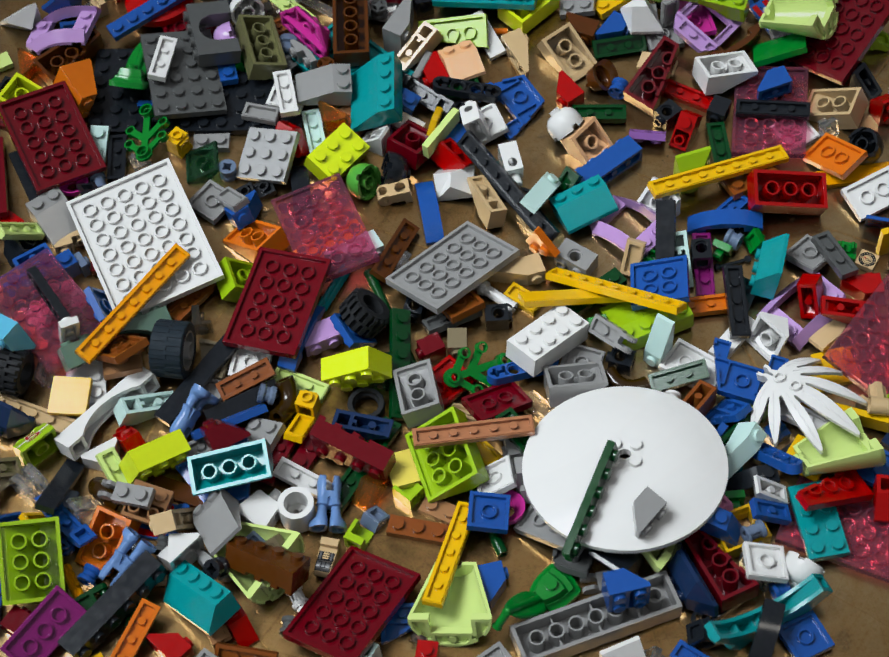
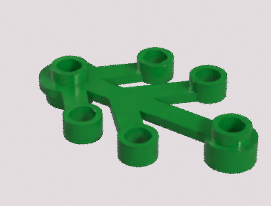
M149 103L142 105L139 109L140 115L144 118L142 133L137 131L134 126H129L125 130L129 138H136L142 142L140 146L136 145L132 139L124 143V147L128 152H135L136 159L139 162L148 161L153 155V149L160 142L164 143L169 139L166 131H159L169 127L170 121L167 117L160 118L158 123L150 130L154 112L152 105ZM156 135V138L149 144V141Z
M481 341L475 344V351L467 369L462 371L461 368L464 360L471 356V350L468 347L458 350L456 362L453 368L445 371L443 380L448 387L455 388L460 386L472 394L475 393V387L480 391L484 389L483 386L480 384L473 385L463 378L471 377L487 387H491L492 385L487 382V376L481 374V372L487 371L490 367L505 364L502 361L503 357H505L506 363H510L511 360L506 357V353H500L495 356L494 360L478 365L482 354L488 350L487 343ZM480 344L483 346V351L479 349ZM463 350L467 353L466 357L462 354ZM452 374H454L456 377L455 381H453L451 378Z

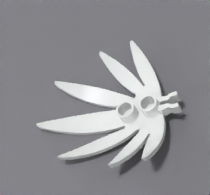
M810 357L797 358L788 361L778 370H773L765 364L763 366L764 373L759 371L756 373L757 380L765 382V384L761 387L754 401L750 422L760 424L769 400L768 419L774 446L777 447L781 425L779 399L783 398L789 413L814 448L820 454H823V447L815 425L800 403L803 402L826 419L860 438V431L848 415L830 398L814 388L852 400L864 406H867V402L853 391L835 382L813 376H803H843L842 371L829 367L812 366L822 364L821 359Z

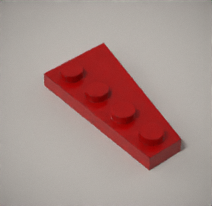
M856 470L837 472L834 477H827L822 479L819 484L814 483L799 490L795 497L805 511H812L868 501L872 499L874 493Z

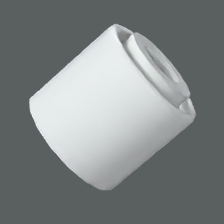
M297 486L290 487L280 494L278 498V511L284 528L299 533L308 531L310 520L316 516L314 498L311 492L306 488Z

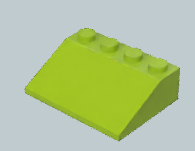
M630 302L611 303L599 308L601 315L606 314L608 320L638 339L637 343H631L625 338L622 342L623 345L635 351L646 346L658 313L675 322L674 334L694 326V314L688 303L687 309L678 315L652 308L632 311Z
M452 406L417 428L468 422L463 411ZM412 431L405 435L429 503L475 489L490 480L476 442L414 450Z
M59 516L0 523V581L3 606L40 604L56 585L66 592Z

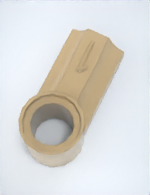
M880 381L869 384L867 389L869 398L867 413L889 416V398H887L886 387Z

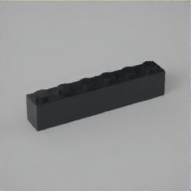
M145 550L57 642L72 657H90L92 652L106 640L107 636L120 626L125 617L135 610L141 599L146 598L151 590L158 583L162 582L169 572L155 557Z

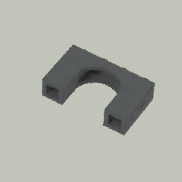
M228 0L186 4L183 20L187 22L186 32L187 35H190L189 44L191 48H194L192 50L193 60H197L198 67L241 63V48L238 38L215 40L201 33L206 28L219 26L231 20Z

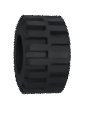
M364 288L354 289L339 306V313L345 324L364 338H376L390 323V310L387 308V305L370 290Z
M6 348L0 350V393L14 397H21L25 394L31 384L35 369V358L31 350L10 351Z

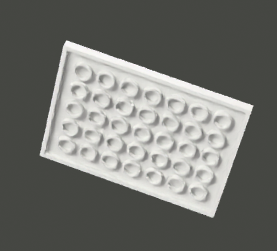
M169 158L65 202L112 310L175 243L188 252L190 258L141 309L140 312L142 314L148 313L150 308L154 306L162 307L225 279Z

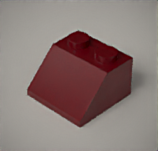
M408 119L387 138L386 152L392 151L403 155L408 162V166L417 170L427 160L423 156L422 144L429 137L426 135L428 129Z
M213 418L202 423L203 426L199 428L211 451L229 447L251 436L250 432L243 427L219 419L214 420Z

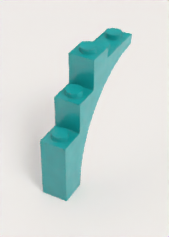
M812 573L801 583L773 601L786 604L782 624H784L786 621H791L809 612L834 591L822 574ZM762 606L733 618L709 621L704 625L708 632V638L715 644H724L730 650H741L754 638Z

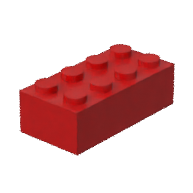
M753 169L747 176L748 210L760 213L821 216L828 209L826 173Z

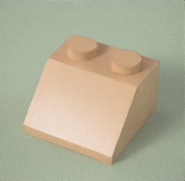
M471 40L462 41L459 44L438 50V55L450 78L470 80L486 74L478 50Z
M595 116L583 117L581 124L578 126L576 123L573 128L574 130L560 140L568 154L584 165L591 158L601 154L604 149L614 145Z

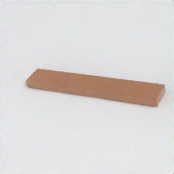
M532 414L412 428L414 450L535 435Z

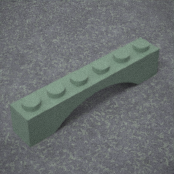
M166 305L163 307L154 306L145 314L139 312L118 335L137 333L151 336L154 324L158 319L172 320ZM89 333L79 336V340L75 342L68 340L60 344L61 347L57 350V354L65 372L81 367L86 363L75 354V350L89 336Z

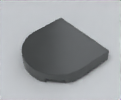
M587 547L579 557H574L573 562L565 560L561 550L554 548L552 553L553 565L559 571L587 579L595 559L588 554L591 549Z

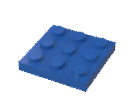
M687 255L630 264L631 287L690 302ZM631 303L632 311L648 308Z

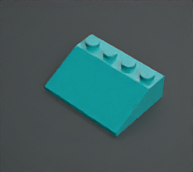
M395 51L377 55L351 74V129L354 132L402 121V62Z

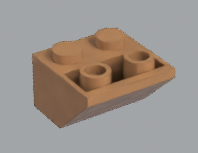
M135 479L133 484L151 487L156 490L151 507L148 510L124 505L120 515L149 525V516L171 509L174 502V492Z

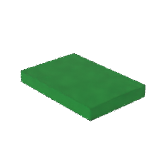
M790 34L753 45L755 67L758 68L807 53V37Z

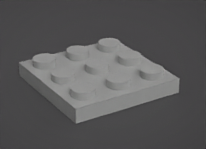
M250 127L235 177L238 180L266 181L267 183L287 185L300 133L298 131Z

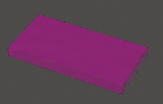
M56 585L0 647V650L8 657H49L60 645L57 641L85 614L86 610Z

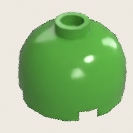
M369 163L354 165L346 177L348 191L354 197L363 200L372 199L376 195L377 184L381 183L379 168Z

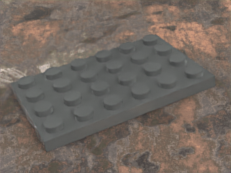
M204 29L201 32L204 36L212 39L210 29ZM186 31L140 34L155 120H159L162 117L176 119L227 114V106L218 67H198L197 60H193L192 50L194 48L190 47V35H187ZM160 35L178 38V44L166 82L148 79L149 68Z

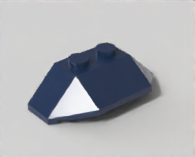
M0 401V437L3 436L8 439L31 433L37 427L36 418L28 416L23 411Z
M681 541L676 543L667 565V572L681 603L683 602L688 610L712 617L719 616L716 600Z

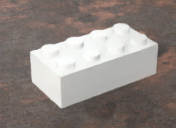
M555 306L507 340L506 357L532 377H535L543 371L544 366L552 365L587 340L589 322L567 306Z

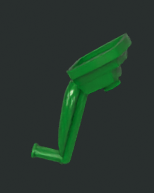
M141 42L131 53L126 67H121L118 74L109 80L110 86L132 89L149 88V83L145 79L147 74Z
M552 563L537 576L530 587V591L520 592L506 602L502 613L492 624V627L496 631H501L502 626L511 615L519 619H530L544 614L546 610L550 612L567 606L580 596L581 589L570 574L559 571Z

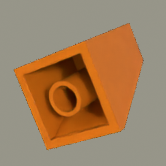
M90 58L60 66L53 83L56 84L65 80L83 119L88 117L97 96L93 66Z

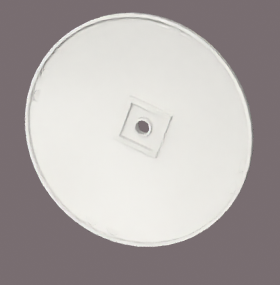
M615 386L600 388L566 400L550 411L535 427V435L529 437L524 450L522 477L527 497L539 517L554 531L567 539L607 440L616 442L620 452L618 460L613 462L611 477L604 484L603 497L598 499L596 514L594 518H590L588 533L586 537L582 538L580 543L581 546L609 553L630 554L650 552L686 539L698 531L714 515L725 495L728 483L729 467L726 449L720 435L710 421L683 400L661 391L643 387ZM628 454L630 457L623 459L620 455ZM648 486L667 502L665 507L667 512L660 520L655 519L652 522L653 528L646 536L642 534L637 538L634 531L632 506L634 500Z

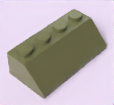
M239 14L234 31L240 44L248 79L267 80L273 76V72L286 69L288 65L273 16Z

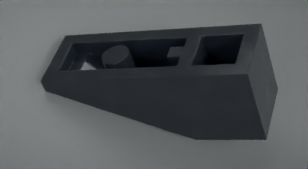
M766 464L735 473L728 480L726 491L744 490L745 497L755 496L754 476L759 475L780 484L778 469Z

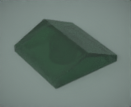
M216 140L186 153L188 184L206 183L209 179L212 180L219 172L218 142Z

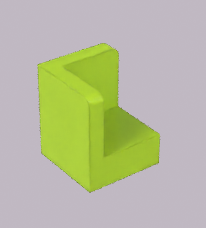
M418 483L415 486L402 490L396 485L392 488L393 497L410 510L425 497L424 487Z
M355 518L343 536L344 544L348 548L352 545L365 551L374 537V533L361 527L359 519Z

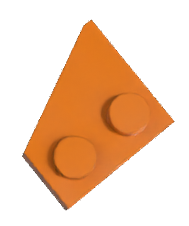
M540 226L525 240L532 253L539 252L540 255L554 258L560 253Z

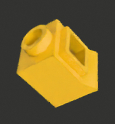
M176 126L168 134L169 139L166 141L168 152L183 159L193 146L190 143L188 133Z
M300 390L294 403L296 414L302 413L303 409L307 408L311 410V416L315 418L322 405L319 395L308 390Z

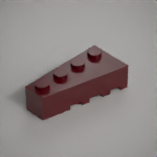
M664 35L623 91L625 101L653 118L654 110L659 106L678 58V43Z
M320 414L309 433L315 454L323 459L329 458L338 465H347L356 472H365L374 479L380 478L386 481L396 463L394 451L372 440L366 442L360 434L356 432L350 434L342 428V425L336 422L334 425L326 422L327 417Z
M698 530L681 541L716 600L721 613L758 596L759 583L756 580L747 579L746 571L741 566L739 567L727 552L724 553L707 533Z

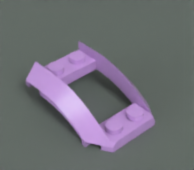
M689 2L675 14L673 31L697 53L717 49L743 22L727 19L715 10L706 7L727 26L712 40L688 19L701 5Z
M68 6L53 11L41 21L36 22L26 41L27 49L31 52L32 50L35 51L37 55H41L43 50L54 46L72 45L73 42L86 45L102 12L101 8L96 6ZM78 17L73 28L53 30L58 21Z
M612 195L619 210L590 224L592 235L609 241L624 252L629 236L609 225V223L626 207H629L653 221L636 238L637 240L647 242L644 259L650 254L651 249H655L656 211L638 201Z
M822 276L824 296L846 298V295ZM798 278L780 291L760 312L788 318L789 338L787 342L800 352L809 338L833 319L822 316L820 312L802 328L778 308L797 291V283L800 279Z

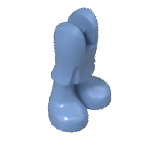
M194 383L186 403H183L182 409L173 421L169 431L173 432L181 429L183 435L187 438L200 417L202 408L206 404L217 405L220 399Z
M319 475L317 481V502L315 504L317 512L316 516L309 522V530L312 532H324L328 524L327 510H331L329 531L336 534L344 533L347 531V524L341 516L342 504L340 498L342 484L340 476L334 475L332 490H326V475Z
M129 526L123 529V540L118 549H115L113 556L102 567L98 575L101 580H104L113 568L119 573L113 578L109 585L110 587L145 550L151 555L157 550L152 543L142 538L129 556L127 552L141 537Z

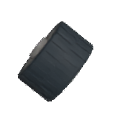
M158 319L150 336L148 353L150 371L156 377L185 380L192 372L196 355L195 327L190 321Z

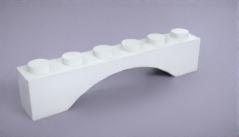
M143 367L142 372L128 375L54 438L60 453L76 461L81 454L89 450L95 433L114 414L113 409L121 397L150 394L160 388L154 373Z

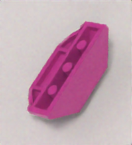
M299 6L280 12L281 24L289 32L295 35L319 59L326 56L329 57L331 33L326 26H322L315 16L312 17Z

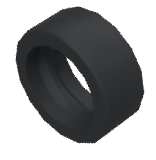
M363 387L352 392L348 398V411L356 412L355 405L357 402L363 399H372L377 402L378 408L372 414L367 415L383 418L385 402L383 395L378 390L371 387Z

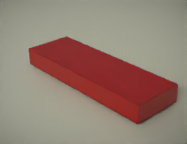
M669 79L663 93L664 97L707 113V109L714 97L712 95H705L702 91Z

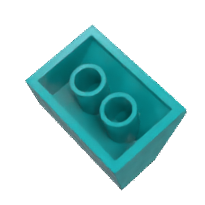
M599 174L549 198L554 215L568 234L619 210L610 190Z
M785 233L763 241L761 248L756 249L754 259L757 262L754 261L751 271L755 274H752L750 277L749 286H752L750 294L773 300L782 276L790 234Z

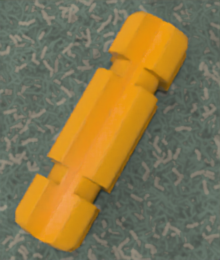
M66 563L64 565L65 581L73 598H76L83 594V590L71 565Z

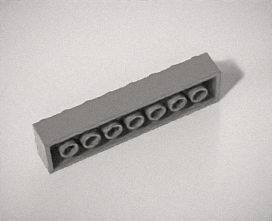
M664 570L643 578L650 582L651 591L649 604L642 608L632 607L620 613H608L603 594L600 593L509 626L510 638L518 657H570L681 617L683 606L667 571Z

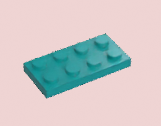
M821 481L788 486L787 492L807 558L817 562L849 556L850 550L836 506L805 511L795 497L799 490L814 483L819 484Z

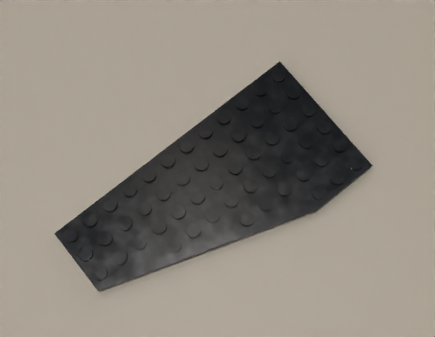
M99 49L97 51L94 71L97 96L88 115L87 128L89 132L91 125L109 126V135L126 134L125 130L129 126H134L137 131L142 133L144 118L139 113L137 102L138 100H151L149 88L132 89L109 85V80L118 74L120 68L126 67L127 61L134 49ZM237 71L239 84L222 86L227 114L168 119L170 121L169 127L159 131L164 130L169 134L177 126L187 132L188 135L219 133L248 135L250 127L275 129L276 126L242 120L241 118L246 102L266 105L265 103L274 85V80H249L247 73ZM302 114L283 118L280 115L278 121H289L300 128L303 125ZM155 117L151 119L150 130L158 123Z

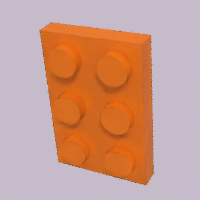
M827 132L802 155L803 161L842 180L846 179L868 157L866 150Z

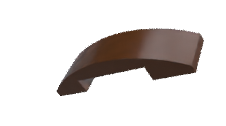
M759 22L747 29L746 38L727 50L718 47L707 55L743 50L746 54L753 49V45L758 43L762 34Z

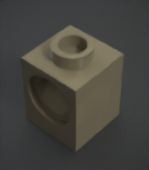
M447 328L448 355L450 354L454 359H457L458 350L467 347V328ZM463 350L462 354L466 357L467 353Z

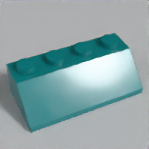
M265 438L187 457L193 496L273 477L274 463L271 446Z
M186 560L169 574L163 599L164 603L209 636L214 634L241 608L230 590Z

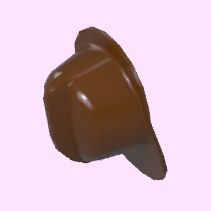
M606 59L597 62L587 72L586 79L588 83L585 86L591 87L596 92L607 91L612 85V80L618 77L613 63Z

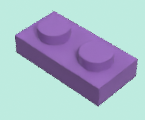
M629 130V136L635 142L651 140L653 144H661L662 141L666 140V132Z

